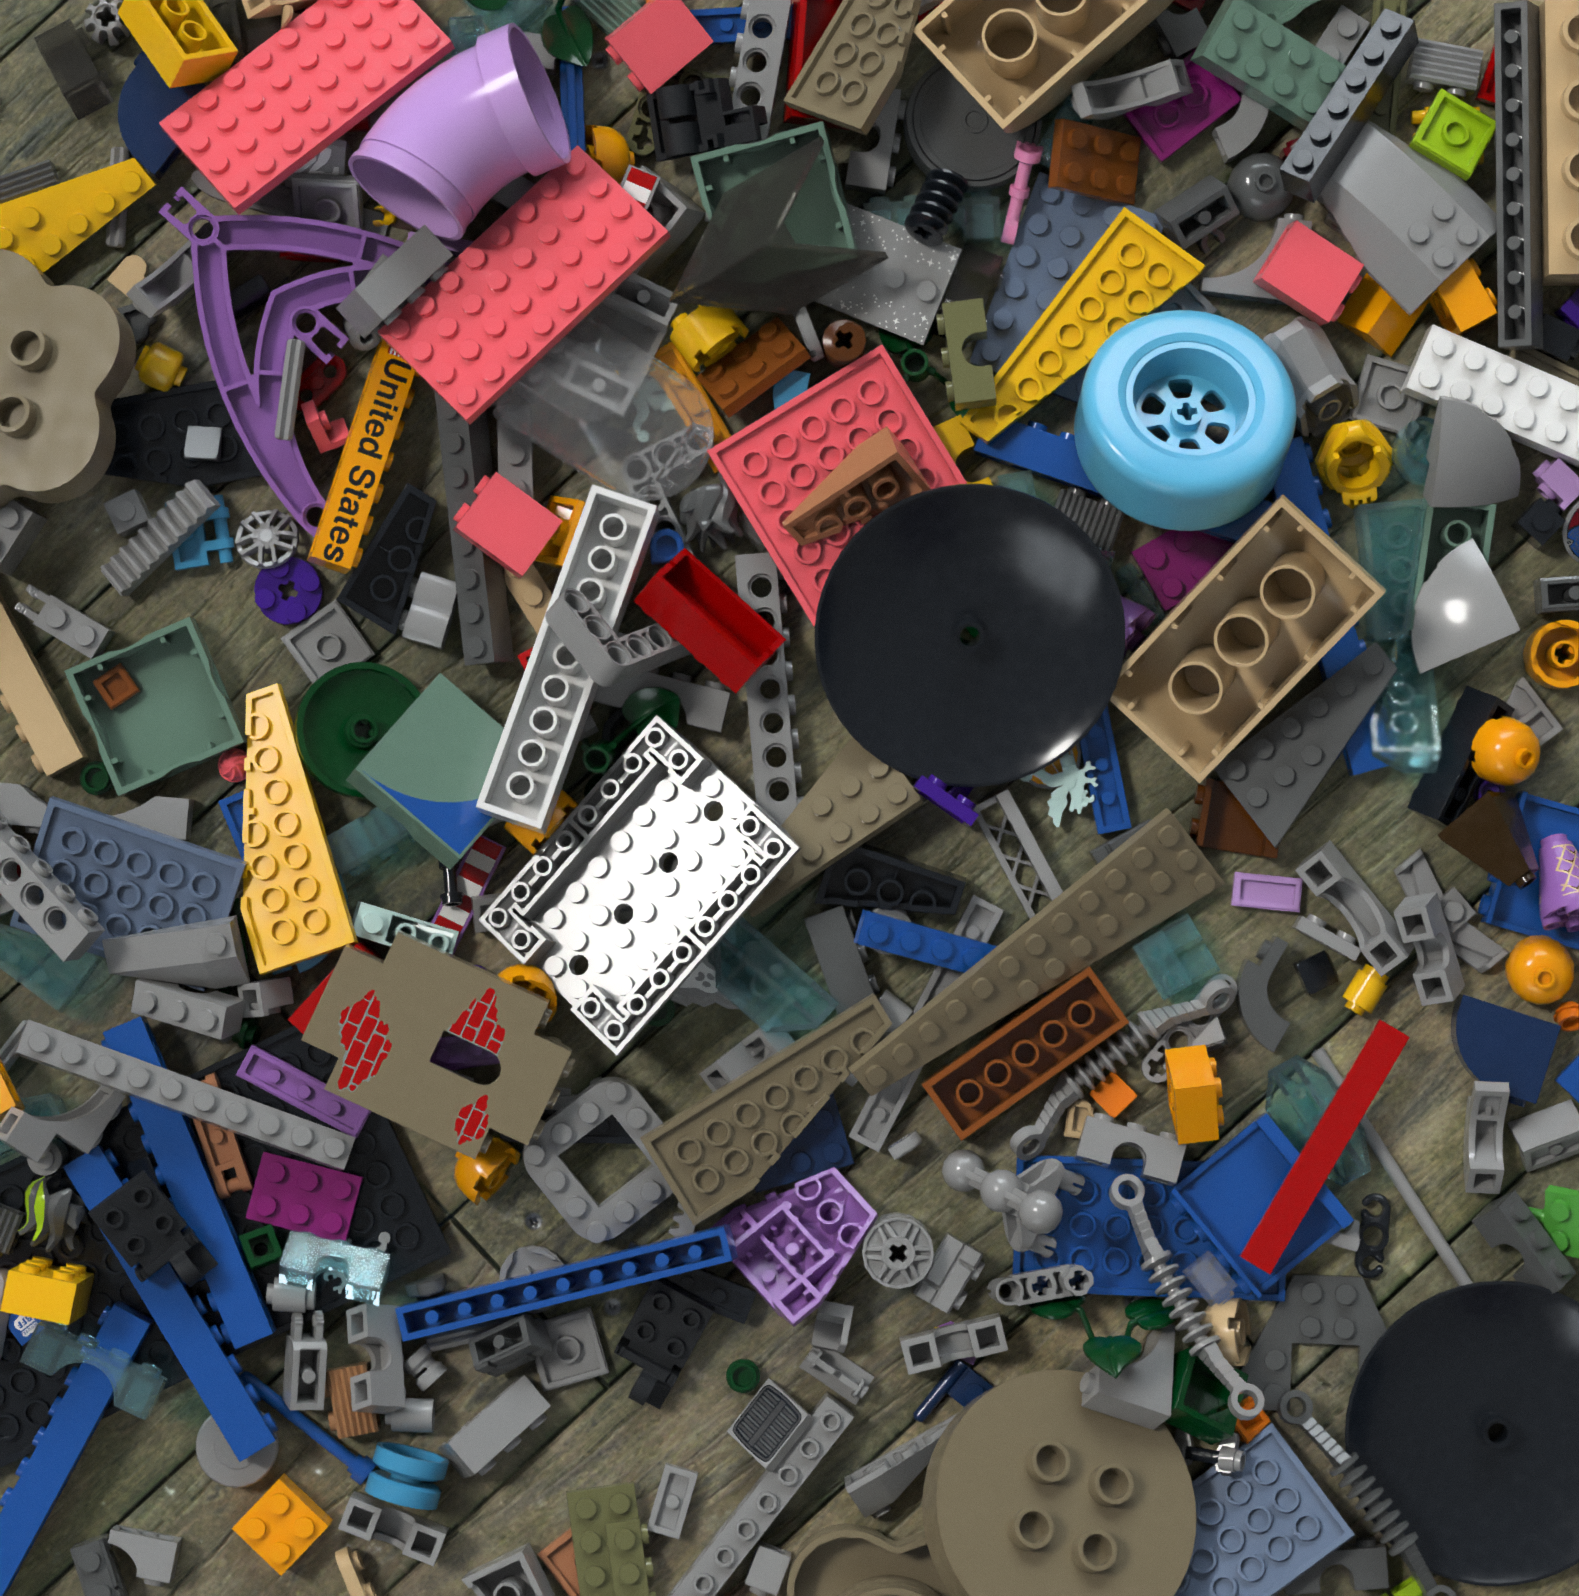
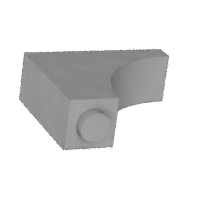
M1293 213L1284 214V218L1278 217L1274 223L1273 233L1267 248L1254 263L1231 275L1213 278L1203 277L1199 284V292L1203 296L1288 306L1253 283V280L1286 226L1297 220L1309 229H1312V221H1305L1303 215Z
M1169 1324L1149 1333L1139 1361L1125 1367L1116 1379L1097 1366L1086 1372L1080 1381V1391L1082 1392L1081 1406L1155 1430L1170 1418L1175 1325Z

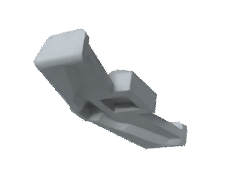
M1421 848L1417 849L1393 870L1406 897L1432 892L1438 893L1456 956L1478 972L1483 973L1509 953L1466 922L1476 912L1455 887L1450 888L1445 894L1442 893Z

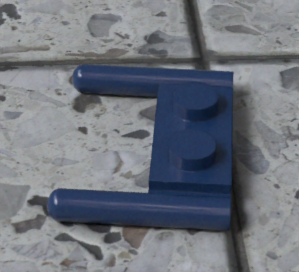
M957 1359L915 1410L913 1417L918 1422H924L946 1394H949L954 1400L965 1407L973 1399L994 1386L962 1360Z

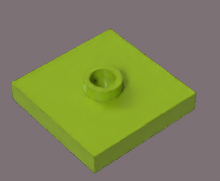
M1441 88L1408 146L1467 181L1496 130L1495 120Z

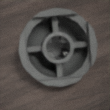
M1269 153L1251 154L1240 160L1231 171L1227 187L1240 215L1242 214L1244 217L1255 222L1271 221L1282 215L1292 203L1294 194L1284 190L1279 170L1284 160L1279 156Z

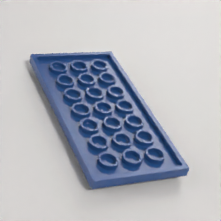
M1038 1155L1030 1160H1020L1016 1156V1175H1019L1039 1161L1053 1158L1060 1160L1065 1169L1084 1176L1085 1183L1084 1186L1073 1183L1074 1186L1082 1189L1078 1195H1071L1069 1192L1059 1188L1056 1191L1055 1196L1061 1201L1063 1209L1062 1220L1054 1230L1045 1235L1054 1237L1057 1246L1056 1249L1047 1245L1044 1246L1054 1252L1053 1255L1045 1258L1030 1250L1021 1253L1013 1249L1012 1274L1063 1264H1078L1092 1272L1094 1277V1284L1089 1288L1087 1294L1168 1297V1294L1159 1296L1155 1294V1290L1162 1283L1150 1284L1148 1279L1155 1271L1143 1272L1141 1269V1265L1145 1262L1144 1256L1142 1255L1128 1211L1115 1207L1109 1197V1188L1115 1178L1122 1174H1133L1144 1185L1145 1194L1142 1202L1145 1208L1144 1211L1147 1213L1151 1228L1155 1234L1154 1237L1157 1238L1163 1251L1170 1250L1173 1254L1166 1262V1265L1178 1263L1179 1269L1173 1274V1277L1185 1275L1186 1280L1179 1286L1180 1289L1188 1287L1193 1289V1292L1187 1298H1243L1242 1300L1285 1301L1286 1274L1265 1290L1259 1299L1253 1293L1247 1297L1235 1282L1239 1276L1230 1266L1225 1270L1214 1257L1213 1253L1217 1249L1208 1239L1203 1243L1192 1230L1191 1226L1195 1222L1190 1215L1185 1213L1181 1216L1169 1200L1174 1197L1169 1191L1172 1186L1140 1178L1143 1159L1112 1157L1108 1168L1074 1159L1075 1156ZM1182 1160L1176 1184L1204 1161ZM1120 1185L1118 1187L1119 1194L1123 1198L1129 1200L1135 1198V1191L1131 1186ZM1074 1274V1277L1069 1279V1284L1075 1285V1282L1080 1281V1275ZM1038 1276L1037 1283L1032 1284V1289L1042 1292L1044 1287H1048V1282L1041 1280L1042 1276Z

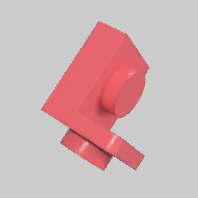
M313 400L300 404L306 424L320 454L338 449L345 444L349 430L344 418L330 422L325 410L318 411Z

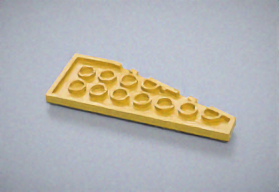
M278 683L246 694L245 735L247 736V758H244L246 789L243 792L242 843H244V861L247 862L242 876L243 897H241L240 909L258 971L261 975L344 948L347 944L353 945L358 943L309 775L297 750L294 725L282 685Z

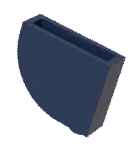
M141 51L134 61L136 67L127 78L120 94L118 123L122 138L131 154L148 172L160 180L182 151L162 130L159 122L204 89L206 85L199 83L169 89L145 52Z
M1459 994L1451 1016V1037L1454 1050L1463 1067L1477 1081L1509 1082V1103L1524 1108L1527 1101L1536 1104L1561 1026Z

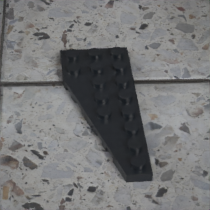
M216 380L171 388L167 392L154 391L116 398L112 402L111 413L115 424L116 443L113 458L104 475L185 486L187 482L195 479L200 480L205 487L263 477L233 424ZM188 426L223 428L221 462L184 459Z

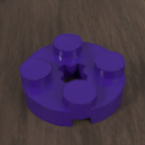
M291 557L286 563L278 567L262 569L256 578L254 586L255 602L263 614L270 620L283 625L301 623L313 616L322 603L324 593L321 579L315 568L306 561L296 557ZM289 581L295 583L294 589L298 591L296 597L290 596L288 600L282 599L283 592L280 591V587L282 584L288 585Z

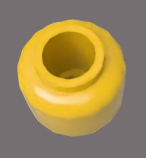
M155 342L151 347L145 345L135 366V370L139 371L138 378L142 383L162 392L169 391L173 385L180 387L188 368L183 366V353L161 342Z

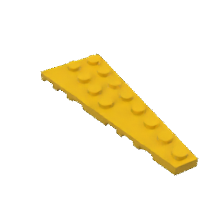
M1124 207L994 376L997 398L996 406L969 409L960 421V425L986 444H989L1089 364L1097 350L1114 332L1138 318L1153 313L1198 277L1205 269V265Z

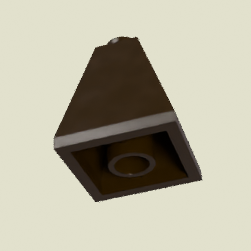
M1487 792L1438 834L1443 842L1508 886H1518L1521 890L1537 878L1534 873L1539 870L1517 797L1513 792Z

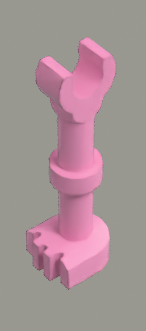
M1016 142L1014 158L1019 161L1015 182L1010 185L1008 192L1011 198L1003 227L1002 243L1014 245L1024 199L1028 198L1030 192L1028 182L1032 165L1040 163L1043 146H1036V144H1030L1029 142Z

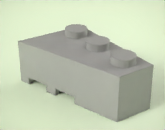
M424 224L359 284L336 309L365 339L382 322L388 326L402 313L398 307L405 300L412 304L426 290L421 285L429 278L433 282L439 279L449 269L445 263L453 254Z
M523 1375L486 1405L471 1421L469 1420L464 1424L461 1430L451 1439L442 1443L437 1449L449 1460V1463L463 1479L473 1476L477 1472L483 1476L496 1465L497 1462L493 1458L499 1452L504 1450L506 1453H509L522 1441L519 1434L527 1427L533 1431L547 1419L544 1412L551 1405L527 1377Z

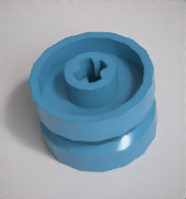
M378 1442L372 1461L383 1470H375L369 1473L365 1492L378 1499L404 1507L436 1510L442 1490L433 1482L445 1479L449 1460L437 1453L418 1447L393 1442Z

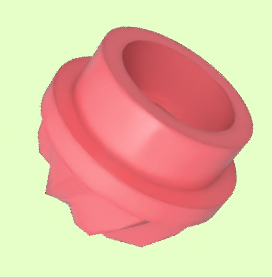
M236 748L223 753L218 761L220 775L229 782L245 780L244 758H247V753Z

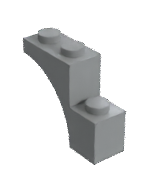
M1168 59L1119 76L1093 81H1081L1071 85L1073 93L1071 98L1075 112L1080 115V119L1109 120L1142 106H1160L1193 93L1184 61L1179 59Z
M210 222L203 224L194 235L199 239L208 238L213 232L212 224ZM188 240L164 264L135 284L126 293L140 313L147 315L151 319L179 304L194 287L191 242Z
M101 1085L86 1102L77 1108L53 1116H35L11 1106L0 1123V1141L22 1156L38 1162L41 1157H44L49 1152L54 1136H57L74 1149L89 1154L91 1149H94L100 1143L103 1137L102 1132L109 1121L119 1114L122 1107L121 1103L126 1096Z

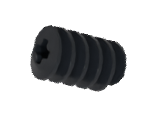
M938 168L928 172L920 193H918L915 203L911 207L910 214L907 215L904 222L908 233L916 241L930 247L941 245L943 242L942 236L946 235L949 229L947 225L952 223L954 219L953 214L957 213L958 204L964 198L963 193L968 190V181L962 175L949 169Z

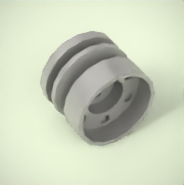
M893 1212L881 1215L877 1218L861 1244L865 1268L874 1280L885 1287L895 1289L911 1287L924 1279L932 1266L934 1250L930 1234L923 1223L910 1214ZM893 1244L897 1247H900L902 1244L906 1246L903 1250L905 1254L903 1259L898 1256L894 1259L890 1258L892 1254L890 1247Z

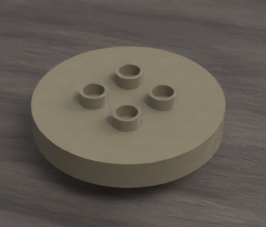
M1044 1370L1031 1372L997 1385L973 1399L952 1419L940 1436L930 1458L923 1486L922 1512L926 1542L938 1575L950 1595L1174 1596L1187 1572L1193 1553L1196 1536V1503L1192 1480L1186 1462L1169 1430L1163 1423L1155 1430L1082 1407L1080 1381L1085 1373L1078 1371Z

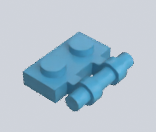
M213 495L221 506L205 521H214L216 539L207 541L203 522L173 552L176 571L211 566L209 552L218 551L220 564L234 562L232 549L235 548L234 539L229 536L227 523L230 514L229 508L225 507L223 495Z

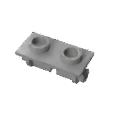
M815 1347L811 1348L799 1366L854 1405L857 1404L860 1398H863L869 1389L868 1386L874 1379L873 1375L839 1352Z

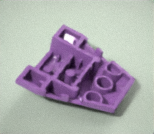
M835 1167L796 1182L795 1188L776 1195L775 1191L765 1195L766 1200L746 1207L745 1204L735 1207L710 1227L714 1228L730 1224L738 1257L732 1263L771 1308L793 1327L821 1306L878 1218L877 1212Z

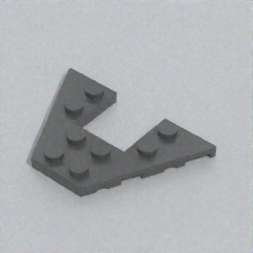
M1292 1274L1285 1287V1301H1277L1262 1332L1259 1333L1251 1347L1248 1363L1239 1369L1249 1375L1247 1383L1257 1386L1262 1391L1265 1398L1263 1410L1277 1411L1278 1399L1282 1394L1290 1391L1292 1343L1358 1345V1374L1366 1356L1376 1341L1387 1330L1363 1277ZM1248 1394L1243 1395V1399L1249 1397ZM1290 1400L1287 1403V1411H1290Z

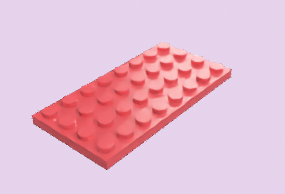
M318 0L288 23L285 29H280L159 122V125L232 209L240 215L450 53L455 47L450 38L413 0Z
M577 145L571 150V160L569 163L550 170L447 266L449 269L435 282L431 281L424 288L426 291L412 304L408 302L401 309L402 313L388 326L385 324L377 332L470 425L671 236L664 226Z

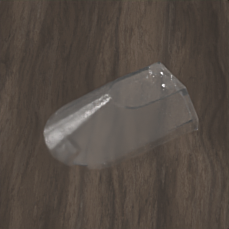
M590 314L580 321L502 394L493 411V416L601 487L644 502L672 497L689 487L704 470L710 457L707 451L713 447V420L707 402L700 391L683 375Z

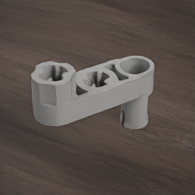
M1063 1264L1010 1274L1008 1277L995 1278L988 1283L987 1289L991 1290V1292H988V1295L997 1303L1006 1306H1021L1069 1296H1083L1087 1294L1089 1288L1094 1284V1277L1092 1272L1086 1270L1082 1265ZM1074 1274L1080 1275V1281L1075 1282V1285L1069 1284V1279H1072ZM1038 1276H1042L1041 1280L1048 1282V1287L1043 1288V1294L1038 1295L1039 1291L1032 1289V1284L1037 1283ZM1003 1285L1004 1287H1007V1289H1005L1004 1292L1001 1295H999L1000 1286Z

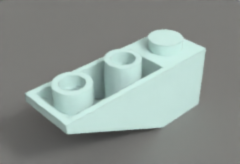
M360 901L357 902L352 918L357 937L390 947L397 933L401 930L452 954L459 931Z

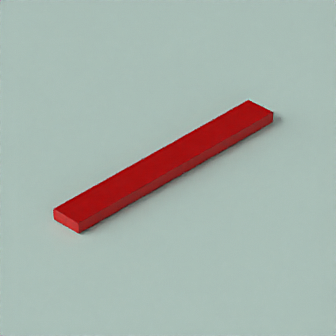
M1378 1020L1239 1257L1264 1272L1271 1274L1409 1040V1036L1384 1021Z

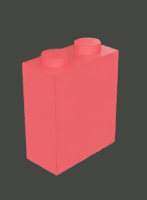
M650 0L604 38L609 45L605 51L617 65L623 62L631 73L627 75V78L639 92L645 89L650 94L714 42L682 0Z
M1296 220L1286 226L1254 278L1253 283L1312 322L1322 326L1330 321L1335 322L1341 315L1345 307L1341 302L1348 292L1352 294L1360 284L1362 276L1359 273L1364 264Z
M495 472L491 478L484 475L473 490L478 495L470 506L464 502L453 517L458 522L453 530L520 579L563 521L499 473Z

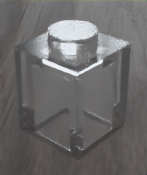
M1209 1250L1182 1271L1210 1307L1215 1303L1221 1306L1235 1295L1232 1290L1238 1285Z

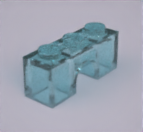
M290 1230L279 1264V1282L312 1290L316 1278L321 1273L335 1270L341 1272L347 1278V1299L379 1306L390 1271V1254L374 1247L362 1248L351 1245L344 1240H329L317 1237L311 1232L303 1231L299 1233Z

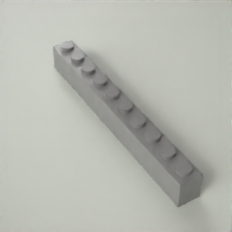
M29 1019L26 1022L15 1051V1055L338 1171L344 1170L356 1138Z

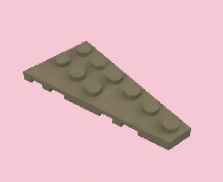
M852 737L781 825L801 849L747 910L751 917H755L922 805V799L905 775L881 762Z

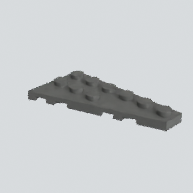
M1377 642L1229 754L1214 768L1275 849H1277L1283 840L1282 838L1301 814L1300 812L1312 794L1316 792L1343 752L1344 747L1353 734L1356 733L1372 706L1378 701L1398 671L1397 667Z

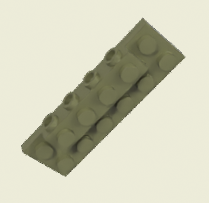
M634 1481L566 1491L580 1596H656V1591L649 1592L647 1578H654L651 1557L644 1558L643 1545L649 1544L647 1523L640 1524Z

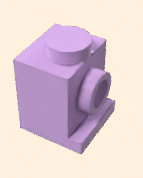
M1560 458L1553 460L1551 463L1546 459L1532 472L1536 477L1534 480L1539 484L1537 487L1538 492L1546 500H1554L1562 511L1579 496V477Z

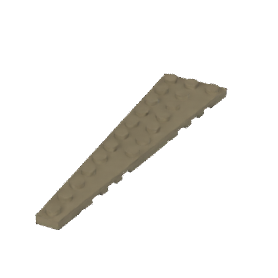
M1165 808L848 1069L872 1097L1221 887L1225 882L1168 808Z

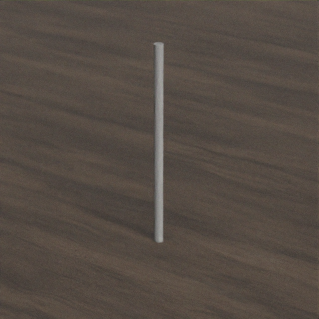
M1321 1047L1311 1055L1336 1092L1343 1078L1324 1048ZM1364 1114L1357 1126L1455 1281L1459 1286L1473 1283L1370 1120Z

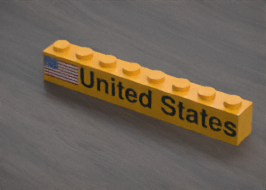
M382 338L377 345L307 558L308 562L342 574L348 573L351 567L357 568L360 562L363 548L358 546L362 535L367 536L371 529L374 517L370 516L369 512L372 503L378 504L384 489V485L379 483L383 471L388 472L391 467L394 453L390 452L393 439L398 441L402 434L405 421L400 420L403 408L409 409L415 394V390L410 388L414 376L418 378L420 376Z

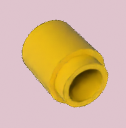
M1365 964L1362 970H1357L1342 996L1347 1000L1345 1007L1360 1016H1363L1365 1011L1372 1014L1388 987L1385 984L1389 977L1385 974L1381 977L1374 967Z

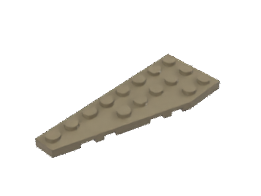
M843 0L783 101L789 108L867 136L901 79L922 0Z
M870 994L640 1137L694 1226L754 1189L769 1167L773 1166L781 1157L780 1154L790 1142L797 1138L829 1100L830 1095L841 1082L843 1083L850 1075L848 1068L870 1051L892 1025L875 994Z

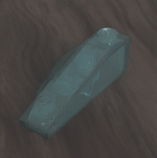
M1396 635L1390 660L1397 667L1398 671L1376 702L1369 725L1372 756L1401 773H1436L1441 756V741L1434 668L1419 674L1413 656L1411 635Z

